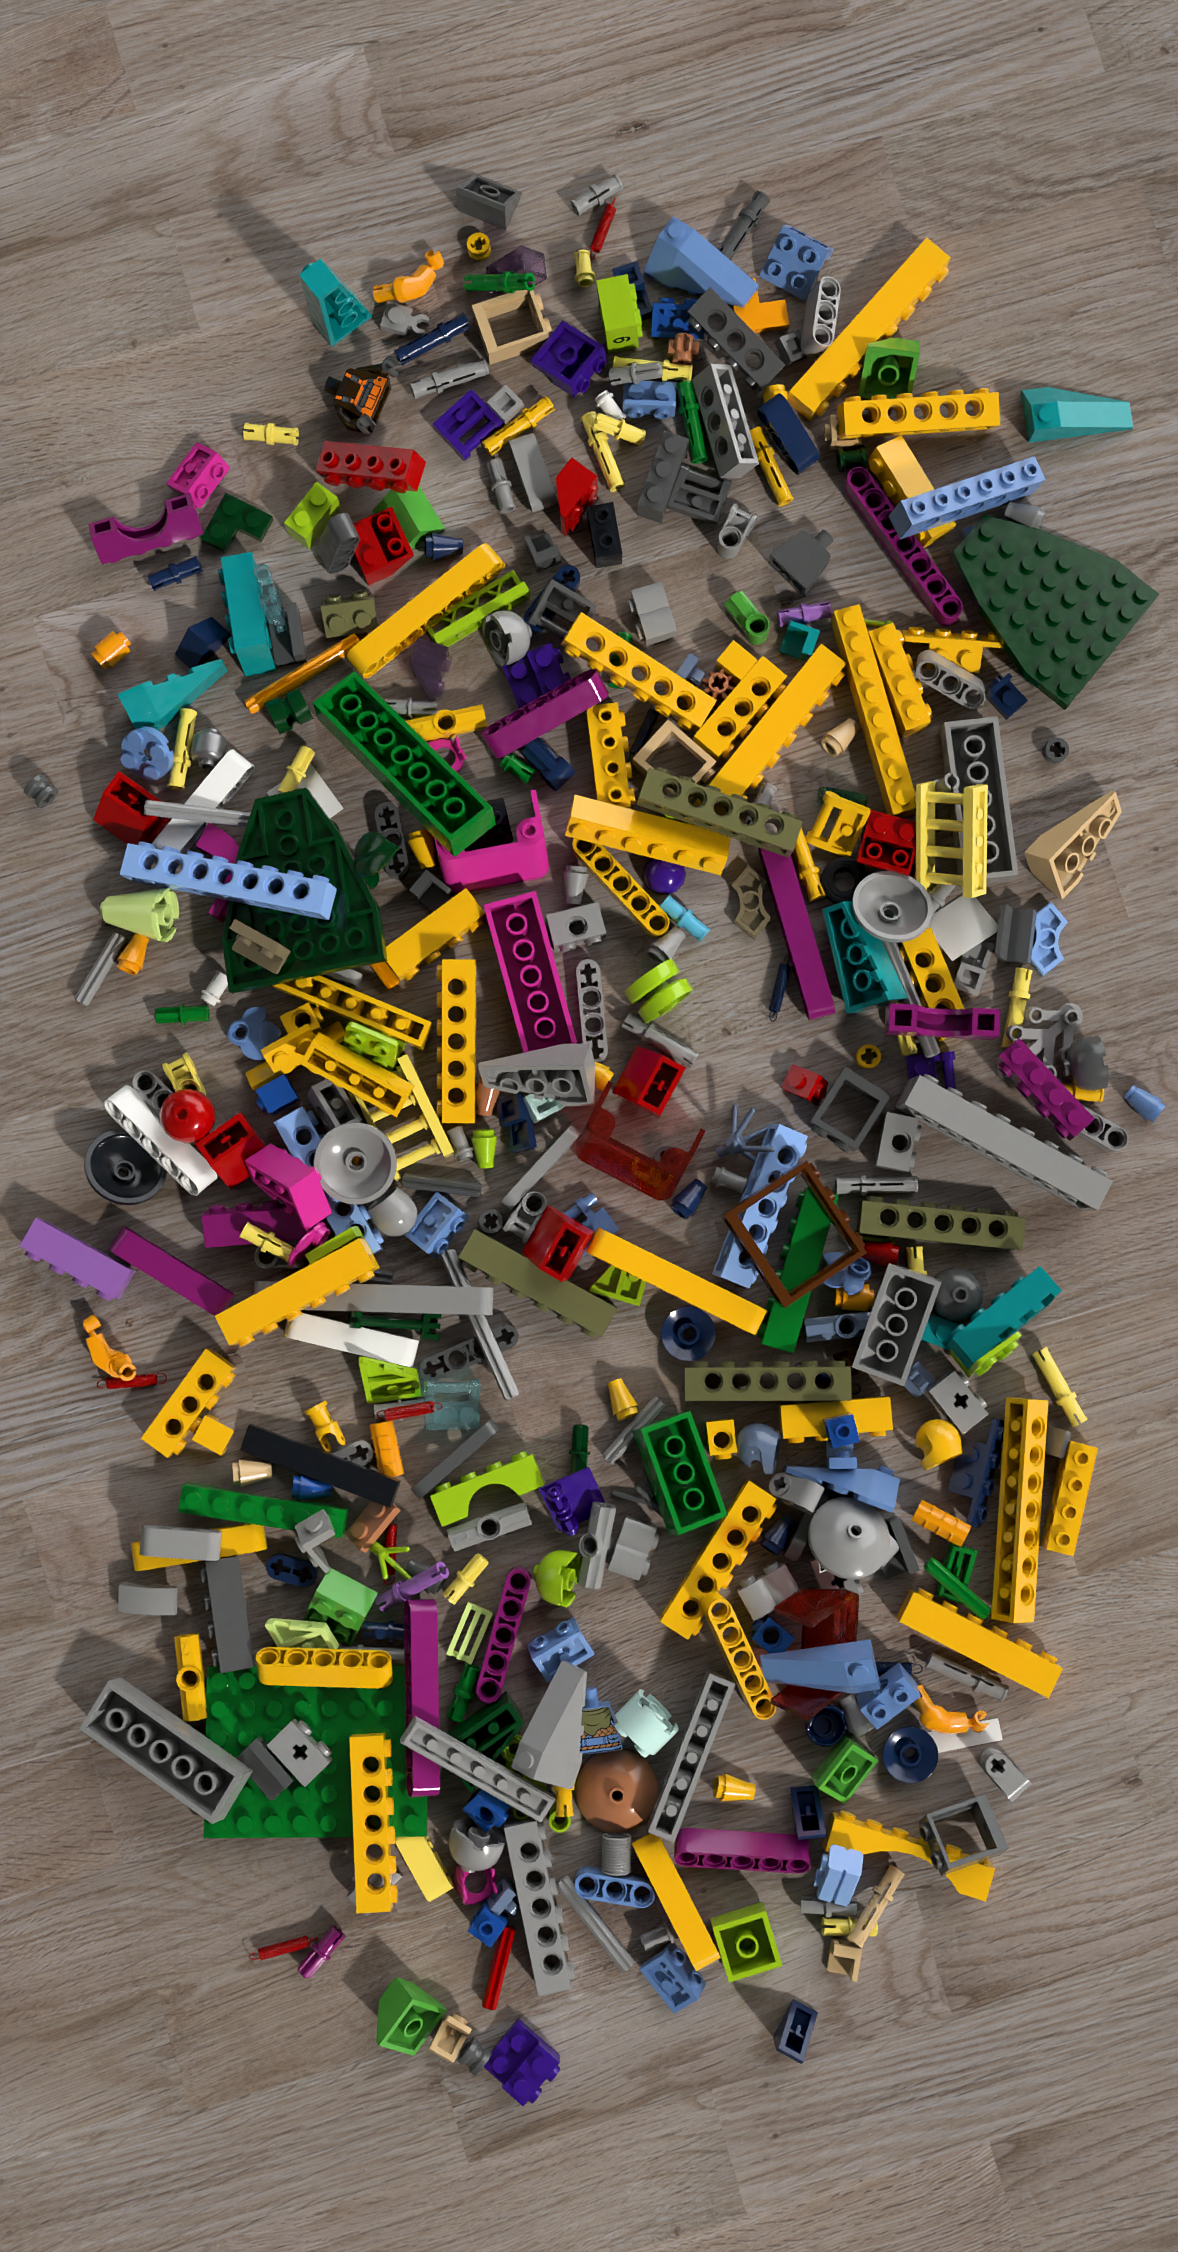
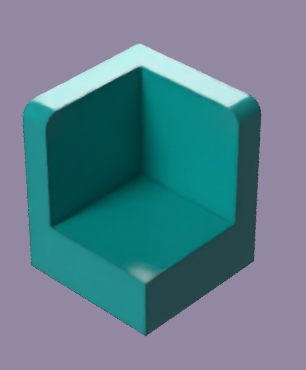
M790 621L780 653L807 662L812 656L820 630Z

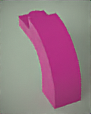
M211 823L207 824L196 844V847L202 853L210 857L219 856L228 859V863H236L240 847L230 835ZM232 874L226 877L225 884L231 881ZM216 898L208 913L213 918L223 922L226 917L229 901Z

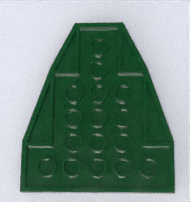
M984 515L950 556L976 609L1021 675L1064 710H1066L1159 596V593L1117 560L1043 530Z
M302 788L255 799L235 864L240 860L253 864L254 868L259 869L266 865L277 868L278 872L287 874L288 870L300 872L304 874L303 877L311 879L313 875L328 878L329 883L337 888L329 920L229 901L222 935L229 992L234 994L388 961L380 908L365 878L357 874L354 857L342 834L310 790ZM257 879L250 883V889L256 886ZM283 884L276 886L275 894L281 891ZM308 888L302 890L300 899L307 895ZM234 919L291 951L278 974L272 973L232 950L237 933L229 928Z

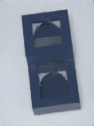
M635 261L612 269L614 277L628 274L629 284H635L637 307L640 310L641 321L652 318L653 308L638 262Z
M510 1094L497 1099L499 1125L507 1127L509 1152L518 1154L536 1148L534 1128L521 1094Z

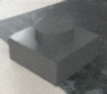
M799 330L782 336L774 342L786 366L807 358L801 350L802 335Z

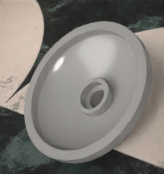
M880 871L865 877L856 887L852 898L853 914L859 925L870 935L887 942L899 943L917 938L927 929L933 915L932 900L924 886L911 876L891 871Z
M350 1122L333 1128L322 1138L315 1152L314 1167L321 1175L322 1180L320 1183L322 1188L331 1197L347 1204H364L379 1198L390 1187L396 1174L397 1158L391 1141L382 1131L366 1123ZM354 1156H359L362 1159L361 1165L353 1163L352 1159Z
M852 1497L834 1498L820 1506L810 1521L808 1540L811 1551L818 1563L829 1573L840 1578L856 1580L872 1575L884 1564L890 1550V1534L883 1517L870 1504ZM851 1528L856 1529L859 1535H853Z

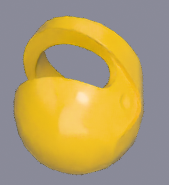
M942 1419L929 1420L917 1431L915 1445L924 1452V1459L920 1462L924 1471L962 1454L959 1432L948 1421Z

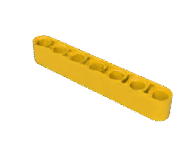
M488 543L481 544L353 646L347 653L348 661L363 678L373 676L428 632L427 630L432 622L437 618H443V611L449 613V609L453 605L463 602L466 597L480 590L500 574L505 567V563ZM439 620V621H437L436 623L432 624L431 627L433 628V627H434L436 624H438L441 620Z
M597 1228L586 1250L588 1254L753 1335H756L767 1313V1310L601 1228Z

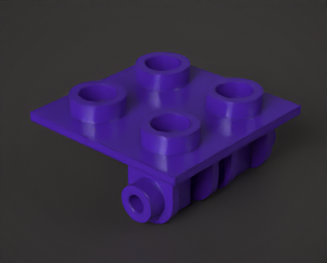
M590 1467L539 1487V1491L558 1532L563 1530L569 1536L577 1534L578 1523L589 1519L592 1502L606 1503Z

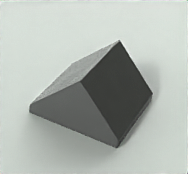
M474 173L457 187L458 211L507 230L522 193Z

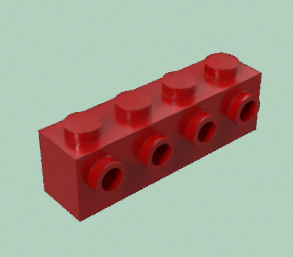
M324 441L315 471L324 478L327 484L332 486L347 484L357 489H360L361 486H367L377 491H383L385 488L392 489L398 493H406V491H418L426 461L414 449Z

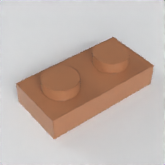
M371 1501L346 1531L345 1535L359 1550L366 1553L401 1510L394 1503L389 1508Z

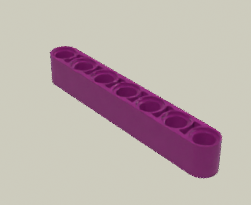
M855 467L851 469L844 484L846 496L935 620L944 627L954 625L963 610L960 598L914 535L899 539L895 528L887 530L882 526L881 523L883 522L892 524L889 515L895 509L865 468ZM859 480L863 483V486L856 487L851 481ZM874 501L879 507L870 508L866 502ZM904 543L908 546L909 550L902 551L897 547V544ZM912 565H921L924 572H916ZM930 585L936 586L940 593L933 594L927 587ZM943 607L952 608L955 614L947 615L944 613Z
M758 847L806 1016L810 1021L835 1014L833 998L791 855L788 858Z
M435 1599L406 1600L404 1604L405 1730L415 1716L439 1729L437 1604ZM406 1746V1788L408 1796L412 1798L438 1795L440 1791V1765Z

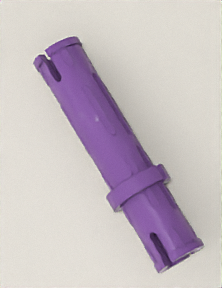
M439 1561L405 1582L399 1581L395 1583L392 1589L376 1597V1604L379 1605L386 1601L384 1605L379 1607L383 1612L388 1611L399 1603L404 1604L406 1600L411 1599V1596L442 1579L448 1578V1568L438 1572L440 1571L439 1569L446 1566L443 1562Z

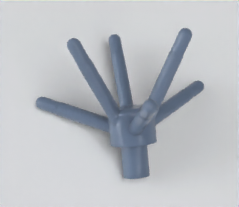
M736 1104L733 1105L731 1136L725 1139L724 1145L715 1149L719 1158L730 1153L733 1156L740 1153L755 1163L756 1157L749 1152L775 1151L774 1147L746 1146V1142L766 1133L769 1125L745 1137L741 1136L742 1131L755 1112L754 1108L749 1110L737 1128L738 1106Z

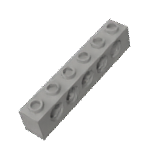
M707 1668L647 1823L649 1833L673 1843L675 1842L735 1687V1681L732 1677Z
M530 1816L524 1820L513 1819L505 1821L504 1832L538 1996L570 1990L571 1979L576 1978L573 1961L567 1962L565 1951H569L570 1947L567 1933L562 1934L560 1923H564L561 1905L556 1906L554 1895H558L555 1877L550 1878L548 1868L553 1867L550 1850H544L543 1840L547 1839L544 1822L539 1823ZM525 1843H532L536 1846L537 1850L532 1854H527L523 1852L521 1847ZM531 1871H538L542 1874V1878L534 1882L529 1880L527 1874ZM541 1898L547 1901L548 1906L544 1909H537L534 1907L533 1902ZM547 1926L554 1933L549 1937H543L540 1935L539 1930ZM548 1955H556L559 1958V1962L555 1965H550L544 1959Z

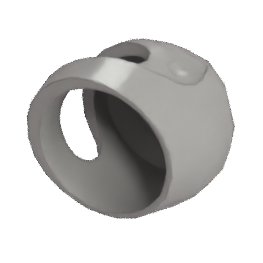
M397 1186L387 1190L367 1208L371 1220L388 1236L404 1235L416 1223V1205Z

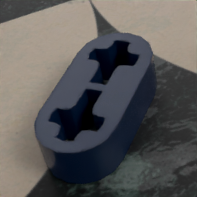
M275 1554L266 1564L267 1574L271 1578L301 1587L311 1586L317 1580L319 1574L318 1568L314 1567L311 1561L287 1554ZM281 1559L283 1560L282 1565L291 1569L290 1571L282 1570L278 1574L272 1563H277ZM306 1566L309 1567V1573L313 1574V1577H308L306 1581H303L302 1575L295 1573L294 1570H303Z

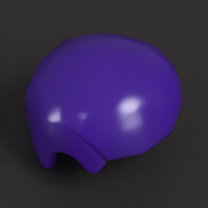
M650 858L644 865L642 877L648 889L661 895H667L677 892L684 884L686 871L684 866Z

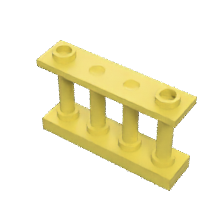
M935 781L916 784V872L914 879L921 883L927 891L933 889L935 884L962 886L963 897L974 898L986 894L988 785L977 784L965 787L962 794L935 792ZM935 803L963 805V821L935 819ZM935 830L962 832L963 848L935 846ZM935 857L962 859L963 875L935 873Z
M407 1054L397 1058L400 1065L392 1073L415 1085L402 1109L411 1104L414 1106L419 1104L423 1114L419 1115V1119L386 1134L391 1143H394L423 1128L425 1130L431 1128L435 1138L431 1139V1143L397 1159V1169L394 1177L396 1181L402 1179L398 1170L431 1154L443 1153L445 1158L455 1154ZM347 1090L353 1105L359 1104L369 1125L377 1128L376 1121L391 1115L381 1111L379 1108L370 1112L364 1100L359 1099L355 1094Z

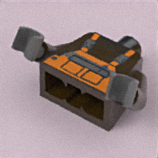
M393 356L386 357L383 363L357 367L356 369L349 368L346 370L342 381L331 376L327 378L324 391L335 396L334 406L337 416L347 430L361 432L366 437L370 436V432L373 433L392 389L390 379L387 376L390 375L396 378L398 372L393 368L401 365Z

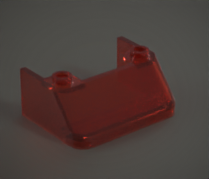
M608 1081L576 1145L578 1159L657 1201L669 1199L674 1193L706 1131L700 1129L689 1152L677 1147L669 1148L663 1153L659 1162L610 1137L615 1128V1118L609 1111L602 1108L613 1088V1083Z
M800 1589L775 1606L774 1612L802 1624L801 1649L857 1641L859 1595L848 1589ZM787 1685L786 1688L771 1698L770 1704L808 1721L844 1692Z

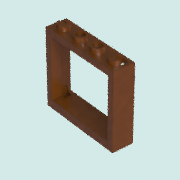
M807 1160L799 1162L720 1215L778 1305L786 1308L867 1253L863 1248L865 1244L862 1241L861 1235L857 1231L855 1233L848 1225L851 1222L850 1218L842 1208L840 1210L833 1202L836 1199L835 1195L827 1185L825 1187L818 1179L821 1176L818 1169H815L812 1163L809 1164ZM800 1174L847 1245L849 1251L790 1291H787L738 1214Z

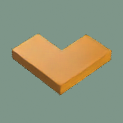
M756 291L744 308L732 305L733 311L754 333L789 329L790 324L785 299L759 303L758 291Z

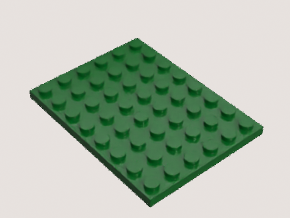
M254 1665L252 1668L220 1673L219 1666H207L206 1737L237 1758L260 1735L267 1743H270L292 1720L296 1719L298 1722L303 1720L312 1730L310 1735L317 1743L322 1741L330 1749L331 1754L329 1756L333 1760L306 1787L296 1778L272 1801L268 1799L249 1777L223 1820L211 1824L204 1819V1838L353 1837L350 1737L352 1734L385 1732L386 1740L391 1739V1757H387V1768H392L393 1785L388 1786V1797H393L394 1815H389L390 1826L395 1827V1837H427L428 1796L412 1798L408 1796L406 1788V1746L400 1742V1738L405 1732V1665H392V1683L385 1688L379 1689L265 1685L258 1679L257 1665ZM305 1745L298 1746L297 1755H306L305 1751L308 1748ZM369 1756L365 1758L364 1763L368 1770L375 1771L379 1768V1762L375 1757ZM376 1786L366 1787V1795L368 1798L376 1800L380 1798V1790ZM369 1815L367 1817V1824L371 1828L377 1829L381 1827V1819L377 1815Z

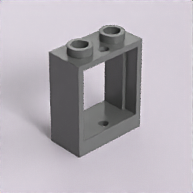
M845 1066L808 1124L813 1126L811 1130L820 1137L825 1138L829 1136L836 1141L834 1145L846 1153L849 1150L855 1152L891 1095ZM843 1083L877 1103L854 1140L820 1119Z
M986 1794L926 1814L919 1821L920 1835L928 1843L931 1850L930 1858L932 1864L939 1870L941 1876L1000 1856L1009 1849ZM971 1811L987 1850L950 1862L935 1823Z

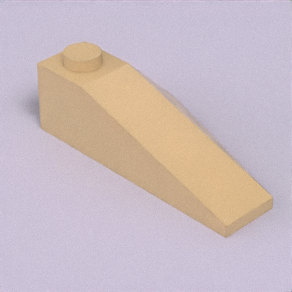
M1111 790L1043 833L1024 852L1031 873L1057 898L1063 900L1083 877L1081 870L1087 860L1092 861L1096 855L1094 849L1100 839H1106L1120 816L1122 810L1116 791Z

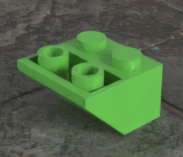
M330 1567V1571L325 1574L317 1588L303 1621L326 1622L338 1642L351 1646L378 1592Z

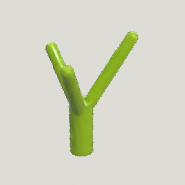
M375 1541L369 1550L379 1558L383 1579L388 1578L385 1560L406 1580L412 1578L389 1556V1553L408 1552L410 1548L408 1546L384 1548Z

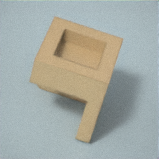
M831 1936L827 1970L829 1972L849 1975L852 1982H857L862 1949L846 1938Z

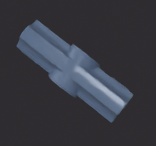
M872 1311L803 1319L802 1329L805 1342L849 1339L863 1336ZM844 1318L849 1320L851 1324V1329L846 1334L841 1333L839 1330V1323Z

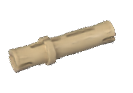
M889 1865L879 1885H875L872 1889L874 1892L851 1933L847 1936V1939L859 1948H863V1944L888 1902L892 1903L894 1899L892 1895L905 1876L902 1871ZM888 1883H889L890 1885H889L888 1889H887L886 1892L884 1893V1895H883L882 1899L880 1900L879 1904H877L879 1898L881 1897V1895L883 1894V1892H884L886 1886H887ZM875 1909L865 1928L862 1930V1927L864 1926L872 1910Z

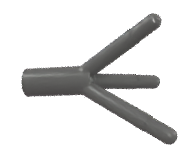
M641 1465L640 1468L648 1493L638 1485L635 1486V1490L642 1497L615 1490L611 1492L613 1496L649 1505L662 1517L644 1465Z

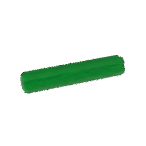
M931 1557L924 1564V1569L980 1619L984 1620L991 1613V1608L935 1558Z

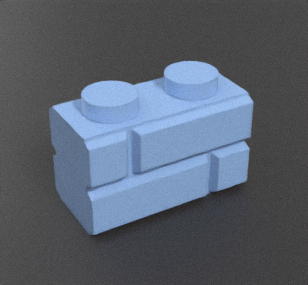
M833 1844L828 1854H822L819 1869H816L813 1886L817 1887L816 1896L818 1899L827 1902L833 1900L835 1904L846 1907L849 1905L862 1872L864 1856L862 1852L853 1849L847 1851L845 1847Z

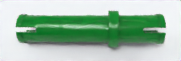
M505 271L503 274H467L464 277V281H472V283H463L464 289L467 292L504 291L505 293H514L516 290L532 291L535 284H527V282H535V277L532 273L515 274L513 271Z
M683 381L676 385L681 406L679 414L683 416L686 437L689 439L688 446L691 463L699 464L708 460L698 414L700 406L695 400L693 382Z

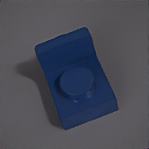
M1010 673L1004 678L1000 675L988 685L990 690L985 696L1005 720L1009 719L1028 701L1010 681L1012 679Z

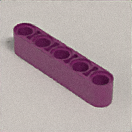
M596 669L586 670L489 725L483 730L482 737L496 758H501L600 703L608 696L609 692Z
M125 1226L121 1228L108 1249L214 1316L227 1310L235 1297V1294Z
M523 1566L513 1567L509 1570L476 1689L477 1696L485 1703L495 1702L499 1698L504 1684L531 1583V1574ZM516 1573H521L526 1578V1584L516 1587L512 1584L511 1577ZM513 1600L517 1602L519 1610L513 1614L508 1613L504 1609V1603ZM506 1627L511 1631L512 1636L508 1640H501L497 1637L496 1631L499 1628ZM495 1654L500 1655L504 1659V1664L501 1667H494L490 1664L489 1658ZM493 1682L497 1687V1691L493 1694H487L482 1690V1684Z
M681 1828L674 1842V1860L678 1865L685 1867L799 1874L805 1873L811 1868L809 1839L798 1840L796 1834Z

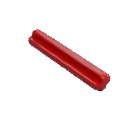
M509 1925L505 1926L497 1940L482 2001V2007L485 2009L496 2010L515 1934V1928Z

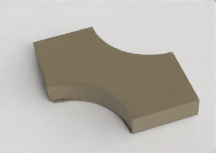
M747 864L730 884V887L735 891L739 900V913L734 924L755 940L772 918L764 909L762 902L763 889L768 881Z

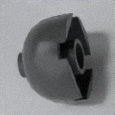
M1099 1036L1085 1037L1075 1041L1066 1053V1060H1062L1061 1065L1064 1076H1069L1072 1084L1079 1089L1096 1091L1108 1087L1109 1069L1108 1065L1104 1066L1103 1057L1106 1056V1052Z
M949 1268L940 1271L934 1277L942 1280L932 1308L937 1316L948 1321L961 1322L970 1319L979 1310L983 1302V1289L980 1281L973 1273L963 1268Z

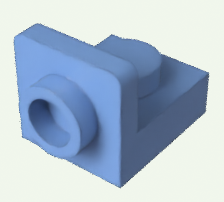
M828 1440L825 1441L826 1467L829 1469H857V1457L854 1456L853 1444L831 1448Z

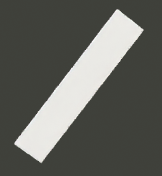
M998 1718L980 1721L983 1724L989 1723L980 1733L974 1732L970 1727H968L967 1733L941 1734L934 1731L927 1732L934 1739L938 1753L1003 1740ZM907 1748L904 1752L906 1757H911L914 1754L912 1748Z

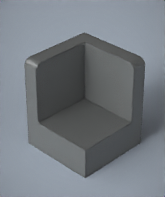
M548 533L532 540L529 534L524 536V545L537 573L561 563V553L558 546L553 544Z
M425 870L409 889L411 895L432 912L445 904L453 895L452 890L428 870Z

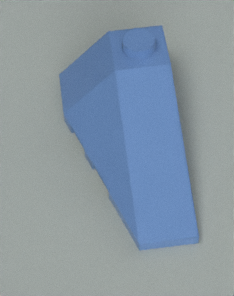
M674 216L658 235L644 269V274L666 288L674 289L676 287L688 290L689 294L697 296V293L704 294L711 287L726 304L742 308L745 307L759 289V285L716 247L695 229Z

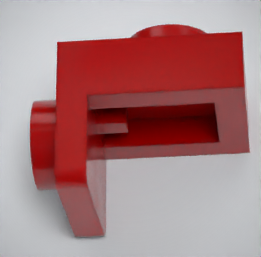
M792 1064L781 1089L818 1106L820 1100L827 1093L828 1081L817 1073Z

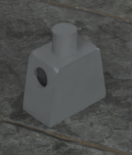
M804 530L770 554L768 564L804 598L830 561L831 555L826 548L833 542V538L826 530H822L815 538Z

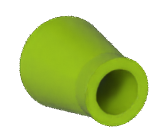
M494 1129L473 1130V1137L470 1138L478 1168H493L497 1135H495Z

